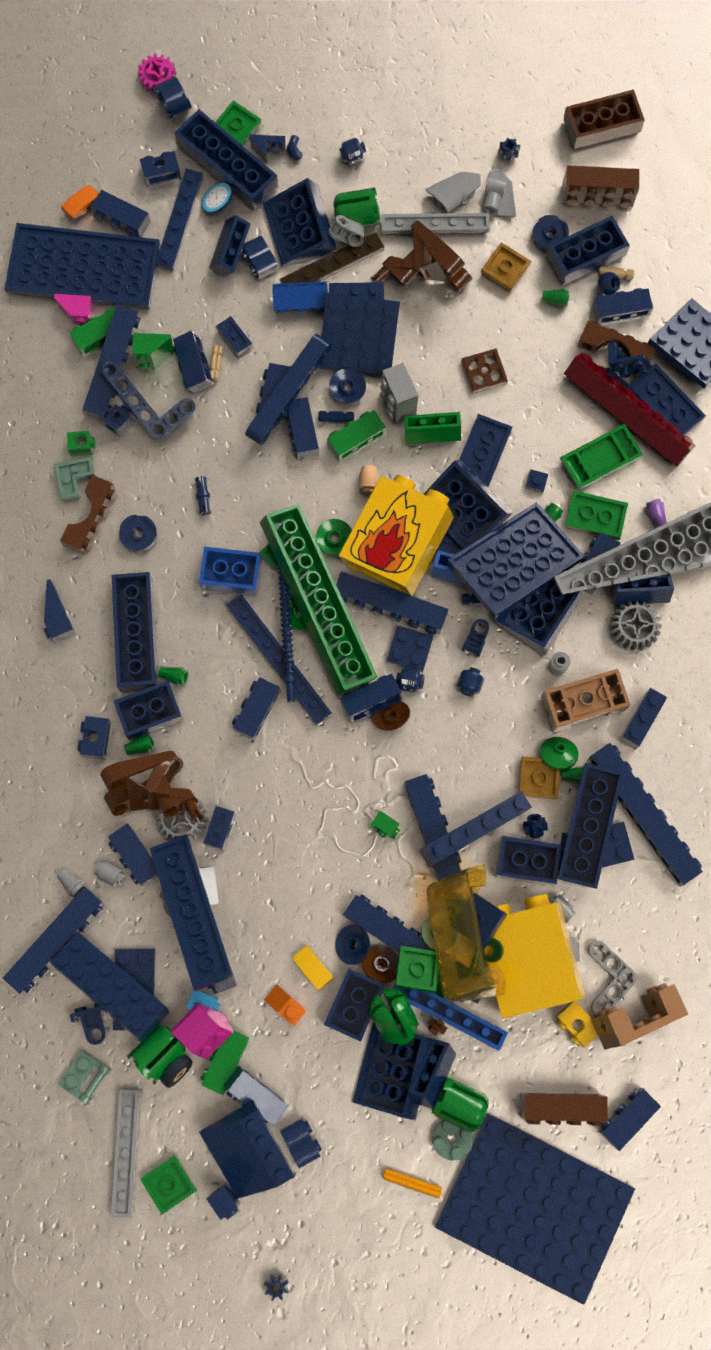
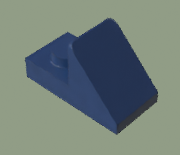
M250 134V146L267 163L268 151L274 153L286 152V136Z

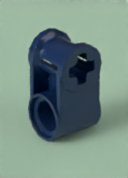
M477 619L474 621L461 651L464 652L466 650L476 654V657H480L489 631V623L486 620ZM482 625L485 628V632L478 633L475 627Z

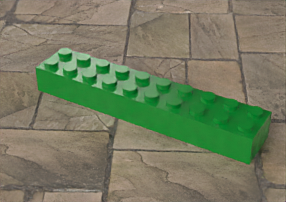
M298 503L265 515L260 521V525L337 696L373 681L378 676L300 504Z

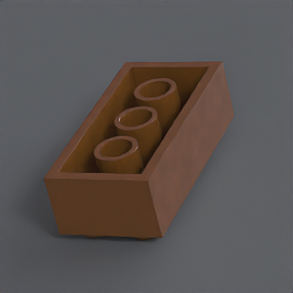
M634 89L566 106L563 117L574 149L639 133L642 131L645 122Z
M567 165L562 183V203L568 205L633 207L639 191L640 169Z
M520 1093V1118L526 1120L528 1124L535 1125L540 1124V1121H546L549 1125H561V1121H566V1124L581 1125V1121H585L591 1126H602V1122H608L607 1096L602 1094Z

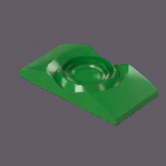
M623 424L561 456L560 460L579 490L598 482L615 471L623 469L642 457L643 453L626 425Z

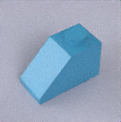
M193 989L185 1008L191 1010L199 1003L218 1011L220 1007L218 1003L219 998L201 990L194 991Z

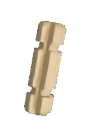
M600 266L599 277L606 272H613L619 279L624 277L626 280H633L635 275L634 269L627 268L625 270V268L610 267L608 269L606 266Z
M217 345L212 347L210 372L213 381L219 380L223 351L222 347Z

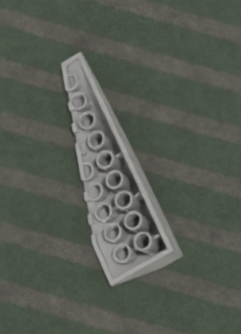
M711 502L554 576L553 578L561 595L710 566Z

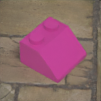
M199 1003L171 1030L192 1054L206 1060L233 1034L225 1014Z

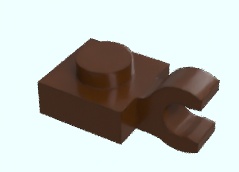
M430 1016L426 1022L429 1024V1031L435 1036L439 1032L444 1035L448 1029L444 1022L440 1019H435L433 1016Z

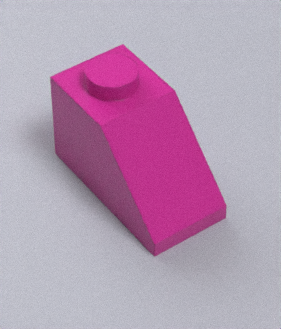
M54 294L57 306L73 323L82 326L92 318L94 304L91 296Z

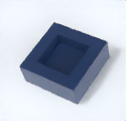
M530 469L525 489L543 493L548 474Z

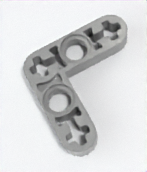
M601 941L592 942L588 947V953L613 977V980L591 1004V1010L596 1016L598 1008L596 1004H601L606 1000L602 998L603 995L612 1002L611 1005L607 1002L603 1008H611L623 998L637 980L636 973ZM594 945L596 947L600 945L602 947L600 951L604 955L607 952L610 954L604 958L603 962L600 961L603 957L599 953L596 955L593 953L595 950L593 948ZM610 958H614L618 963L617 968L614 970L609 969L607 966V961ZM630 973V979L632 981L625 982L622 985L623 987H625V990H623V988L615 982L618 980V982L621 983L624 980L623 974ZM611 987H616L619 990V996L615 999L609 996L608 992Z

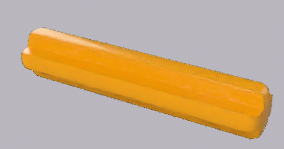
M385 1169L383 1179L435 1198H440L442 1188L390 1169Z

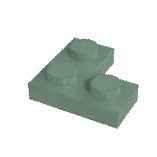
M92 457L54 464L61 500L80 498L77 480L90 478L92 475H95Z

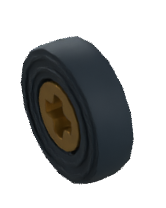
M186 1054L181 1055L165 1070L160 1081L167 1088H171L185 1076L191 1068L193 1061Z

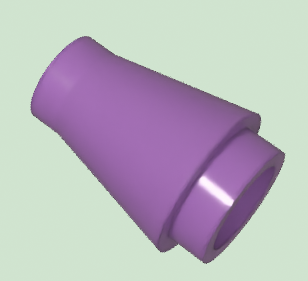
M660 498L646 503V510L655 522L656 527L667 523L664 502H661Z

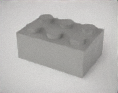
M404 362L383 370L382 378H380L382 384L380 386V398L388 406L387 413L389 418L394 419L395 424L404 421V416L416 415L418 393Z

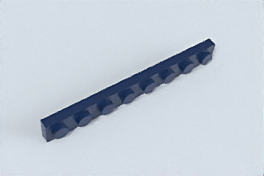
M240 594L226 604V607L284 682V677L286 676L284 674L286 670L283 669L285 666L283 664L285 660L283 656L285 654L282 651L284 649L243 595ZM293 663L295 666L293 669L295 674L293 676L296 677V683H294L295 698L318 726L330 717L332 712Z

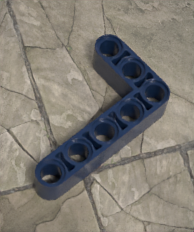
M107 361L101 367L100 372L103 379L153 439L162 438L195 411L194 401L184 398L159 417L115 362ZM111 366L115 373L107 375L105 367ZM123 381L126 384V390H119L117 382ZM129 397H137L138 405H131ZM182 403L190 405V412L182 410ZM142 411L149 412V420L142 419ZM173 414L176 417V423H169L167 416ZM154 426L161 427V435L154 434Z

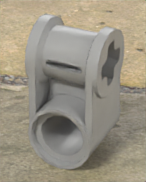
M342 215L336 216L333 227H330L328 230L329 235L335 240L342 241L353 247L363 244V225Z

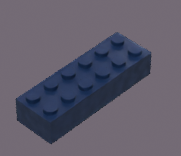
M200 109L174 132L176 144L220 182L228 183L232 187L233 193L253 210L278 187L277 174Z
M150 572L111 575L117 688L119 691L144 690L158 684L153 579Z
M584 763L557 879L597 889L624 772Z
M79 932L50 961L51 965L142 1044L170 1013L162 1002Z

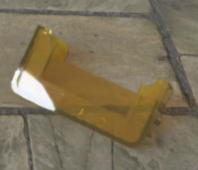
M485 864L476 865L431 883L427 888V900L442 994L449 1002L505 995L506 983L503 971L498 967L485 966L473 896L474 893L478 894L481 887L486 886Z

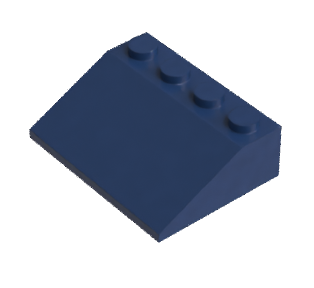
M306 178L263 202L282 267L322 257L337 249L335 240L328 233L330 224L319 187L310 179Z
M454 460L429 487V489L438 491L449 498L447 505L454 518L447 533L463 549L502 525L513 513L462 460Z
M553 580L497 617L495 622L529 647L546 655L582 599L585 590L561 595L555 580Z
M373 1023L352 1103L405 1119L416 1120L419 1105L415 1104L408 1092L432 1038L414 1034L415 1038L405 1045L386 1044L382 1040L375 1023Z
M254 1100L199 1131L237 1199L277 1188L295 1177L290 1163Z

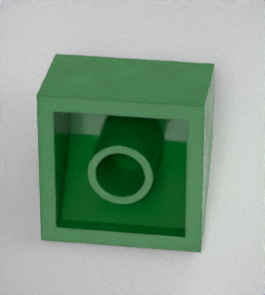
M134 333L132 355L136 368L142 371L156 369L175 353L171 334Z

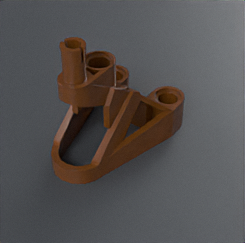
M416 220L410 226L413 231L414 249L404 259L389 256L382 263L383 267L371 277L373 282H383L391 274L404 287L415 277L422 280L447 282L459 292L473 279L467 270L463 268L465 263L460 256L419 220Z
M166 751L120 761L105 767L100 773L108 789L104 800L114 816L135 810L160 809L166 818L185 811L189 813L194 823H198L196 817L199 821H202L204 818V814L197 805L198 799L192 790L171 788L174 776L182 769L184 763L176 751ZM153 768L149 779L141 784L129 778Z

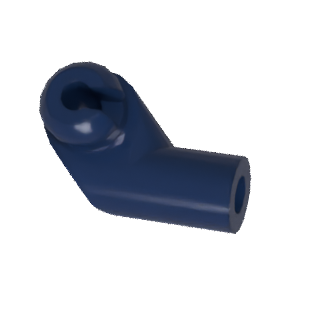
M291 135L286 151L292 159L299 161L303 156V153L297 147L299 137Z

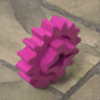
M154 54L153 58L148 55V60L142 59L143 65H138L139 71L137 73L140 84H143L145 89L150 87V92L154 90L153 87L176 75L174 62H170L169 57L164 59L163 54L160 57Z

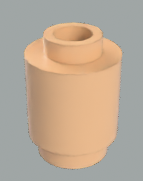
M366 465L360 471L359 489L364 494H372L378 483V471L375 466Z

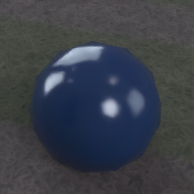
M613 272L602 274L597 283L599 291L607 295L615 294L621 284L619 277Z

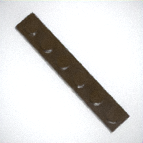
M375 232L365 237L361 246L353 247L348 245L280 278L281 284L320 282L384 251V245Z

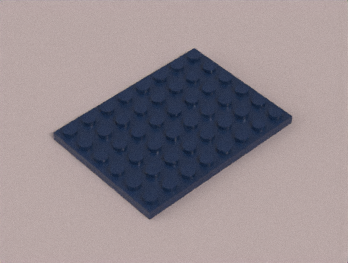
M487 1113L434 1227L585 1305L635 1188Z

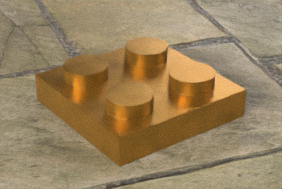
M501 242L481 269V273L511 292L530 266L531 260Z
M522 756L519 792L523 791L525 797L557 800L560 770L549 767L541 758Z

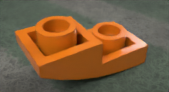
M89 184L72 195L61 206V209L73 220L87 213V207L93 204L99 192Z

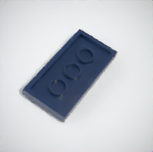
M655 363L653 365V372L641 375L630 386L636 390L635 396L647 402L653 411L662 414L664 420L669 424L675 425L680 433L686 435L705 419L706 415Z
M115 949V964L155 997L156 949ZM113 1019V1030H126Z

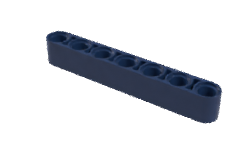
M318 334L313 335L251 422L245 436L260 445L266 442L330 351L331 342Z

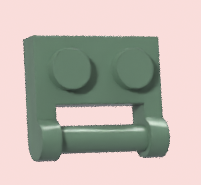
M81 1050L58 1085L77 1097L81 1102L89 1105L92 1100L91 1096L105 1075L110 1073L111 1069L84 1050ZM94 1067L99 1069L98 1073L86 1091L82 1093L79 1090Z

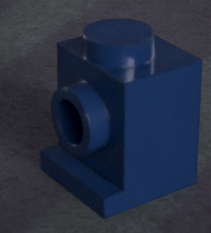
M117 404L102 419L104 426L119 437L133 420L128 408L124 405L120 407Z

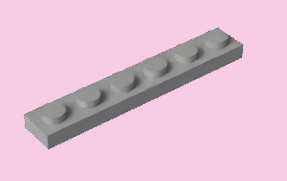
M489 213L381 214L382 234H413L410 226L416 220H419L433 233H489L490 231Z
M119 1089L111 1217L132 1218L140 1090Z

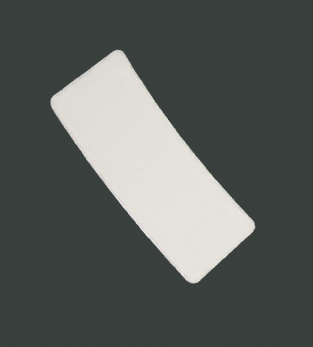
M200 868L199 871L210 905L218 904L215 868Z

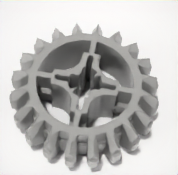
M638 600L634 602V605L630 601L627 602L626 606L621 604L619 606L620 609H615V615L611 616V620L614 621L610 623V627L614 628L611 630V634H617L614 641L620 639V646H623L624 643L627 644L626 650H629L631 646H633V651H637L638 646L641 650L645 649V645L650 648L652 642L655 643L657 641L656 636L661 634L658 629H661L662 625L657 623L661 620V617H655L658 613L657 610L651 612L652 605L646 608L645 601L641 605H639ZM633 612L631 620L621 622L625 614ZM640 614H642L648 621L643 620ZM634 622L636 623V626H639L637 630L635 628V625H632ZM650 629L647 637L639 639L640 631ZM623 630L628 631L631 634V637L626 635Z
M202 801L197 803L199 808L203 805ZM206 808L200 809L202 813L206 812ZM155 810L160 814V816H154L155 820L160 821L155 824V827H162L158 832L160 835L166 832L164 835L165 840H168L170 836L171 840L186 834L188 837L192 836L196 840L197 836L194 833L198 832L202 835L203 832L199 827H206V824L199 821L197 817L198 823H192L189 820V813L185 811L180 813V815L184 814L183 817L188 823L185 821L181 822V820L178 823V818L175 815L173 816L171 827L168 829L161 810ZM181 826L190 828L185 833H174Z

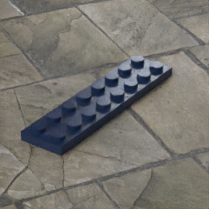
M478 414L459 460H462L489 487L513 427ZM446 532L437 551L455 555L462 551L463 548Z
M186 834L151 847L152 858L194 991L234 977L188 835Z

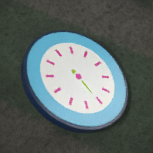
M225 182L212 186L202 199L203 210L208 214H216L225 209L233 197L232 187Z

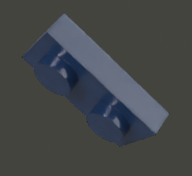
M232 316L216 326L219 333L237 356L253 347L251 341Z

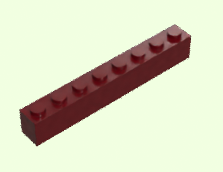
M580 353L575 356L563 373L677 467L695 448L696 445L690 437L680 433L675 425L669 424L664 420L662 414L653 411L647 402L637 398L631 389H626L621 385L619 379L610 376L607 370L594 363L589 355Z

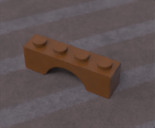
M587 321L577 345L581 349L595 353L603 347H608V343L616 342L626 357L646 355L649 361H651L656 350L647 342H640L630 335L625 336L618 333L615 329H608L594 321Z
M95 475L91 476L85 489V493L92 503L89 516L80 523L68 524L60 539L64 547L83 555L91 547V538L94 533L98 532L100 528L99 522L102 517L106 516L107 506L116 495L113 483Z

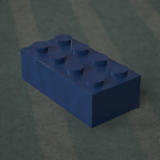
M610 216L549 245L546 257L562 285H565L599 269L600 266H605L626 256L630 244L614 217Z

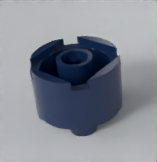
M175 75L153 87L161 106H164L170 120L192 109V105Z

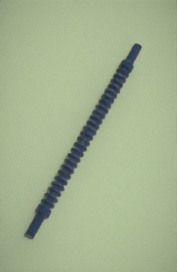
M278 566L277 569L280 570L278 571V575H280L278 577L280 580L278 584L281 585L279 587L281 591L279 592L281 596L279 600L282 601L279 604L282 606L280 608V611H282L280 616L283 617L280 619L283 622L281 624V627H283L281 629V632H283L281 637L284 638L282 640L284 643L282 645V648H284L282 653L285 654L283 656L285 659L283 661V664H285L283 669L286 670L284 671L286 675L284 683L287 687V703H294V683H296V677L293 676L295 674V671H293L295 668L293 663L295 661L292 660L294 658V655H292L294 645L291 644L293 642V639H291L293 637L291 633L293 629L290 628L292 626V623H290L292 621V618H290L292 613L289 612L291 611V607H289L291 605V602H289L291 597L288 596L290 595L289 587Z

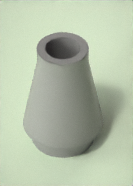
M66 869L57 875V879L61 882L68 895L74 898L85 886L82 880L70 874Z

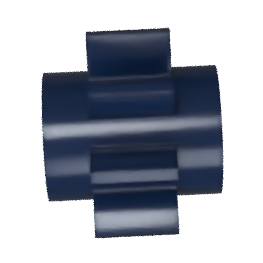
M507 137L504 142L500 141L498 154H502V160H510L512 162L514 157H519L521 145H517L516 139L513 140Z
M531 814L527 817V821L523 822L526 835L532 838H540L544 835V831L548 830L545 817H542L540 814Z
M281 1273L276 1278L271 1274V1281H265L264 1283L265 1286L269 1287L265 1291V1295L270 1294L272 1301H274L275 1297H279L282 1301L283 1292L289 1293V1289L285 1288L289 1280L283 1281ZM276 1282L280 1283V1288H282L278 1289L277 1292L273 1291L274 1287L271 1286L275 1285Z

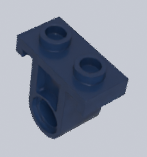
M94 1003V1008L86 1009V1006L74 1009L75 1013L69 1014L71 1022H78V1017H81L85 1037L90 1044L100 1045L105 1043L108 1038V1028L104 1012L97 1004ZM95 1029H99L102 1033L98 1041L92 1036Z

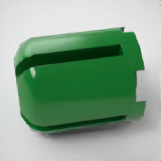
M366 188L337 194L333 201L335 218L338 215H342L350 220L361 223L363 227L380 224V211L375 196L377 195L376 188Z
M391 988L384 989L382 992L391 1010L389 1011L385 1007L377 993L370 1002V1016L386 1044L405 1045L415 1038L414 1034L419 1025L418 1020L402 991ZM397 1024H400L402 1028L398 1029Z
M159 1025L143 1044L140 1043L127 1057L128 1059L133 1057L136 1068L148 1080L152 1077L154 1079L153 1084L155 1085L161 1079L165 1070L178 1057L185 1054L186 1048L169 1027Z
M447 1077L431 1113L467 1132H474L479 1129L485 1118L489 1101L484 1093Z

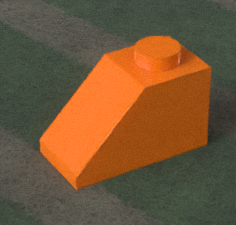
M278 985L264 999L293 1027L307 1012L306 1009Z

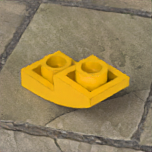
M308 945L292 957L317 990L320 991L334 979L330 971Z

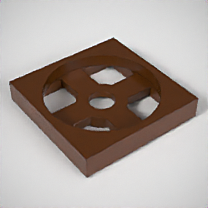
M497 348L462 358L461 361L472 393L508 383ZM484 357L493 359L496 363H486ZM477 359L478 368L470 370V364ZM486 367L488 372L482 373L481 369ZM500 370L498 380L493 381L491 373ZM481 376L484 378L485 384L479 385L474 382L473 378Z

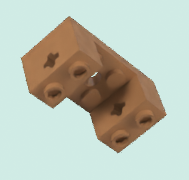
M618 669L545 690L541 695V700L553 733L571 728L574 723L603 714L610 716L626 711L631 705ZM582 695H591L592 702L588 704L584 703L582 701Z
M666 983L646 990L647 994L641 996L649 1016L641 1019L639 1023H631L625 1007L617 1009L616 1006L597 1012V1017L591 1020L604 1050L623 1046L689 1015L675 984L667 986Z

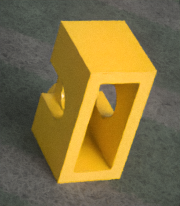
M576 1001L570 1002L555 1016L558 1019L557 1025L564 1032L568 1030L572 1034L570 1039L577 1047L580 1045L582 1047L588 1046L598 1036L592 1023V1018ZM576 1019L582 1023L579 1031H575L572 1027V1023Z

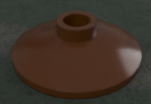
M401 701L373 714L372 720L374 725L381 730H395L402 727L409 720L410 709L406 703Z
M376 945L371 947L367 957L362 961L365 974L380 983H389L396 979L398 955L386 946Z

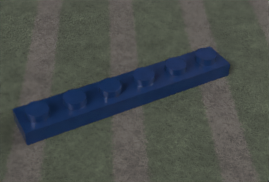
M185 169L157 257L156 267L174 271L203 180L202 172Z

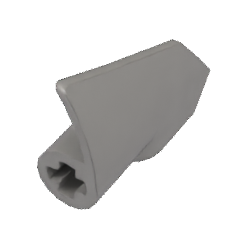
M500 169L490 172L485 189L483 212L500 217H516L512 181Z
M460 172L426 188L425 191L437 199V205L442 213H450L460 203L466 204L471 200L475 190L481 186V177L478 173Z

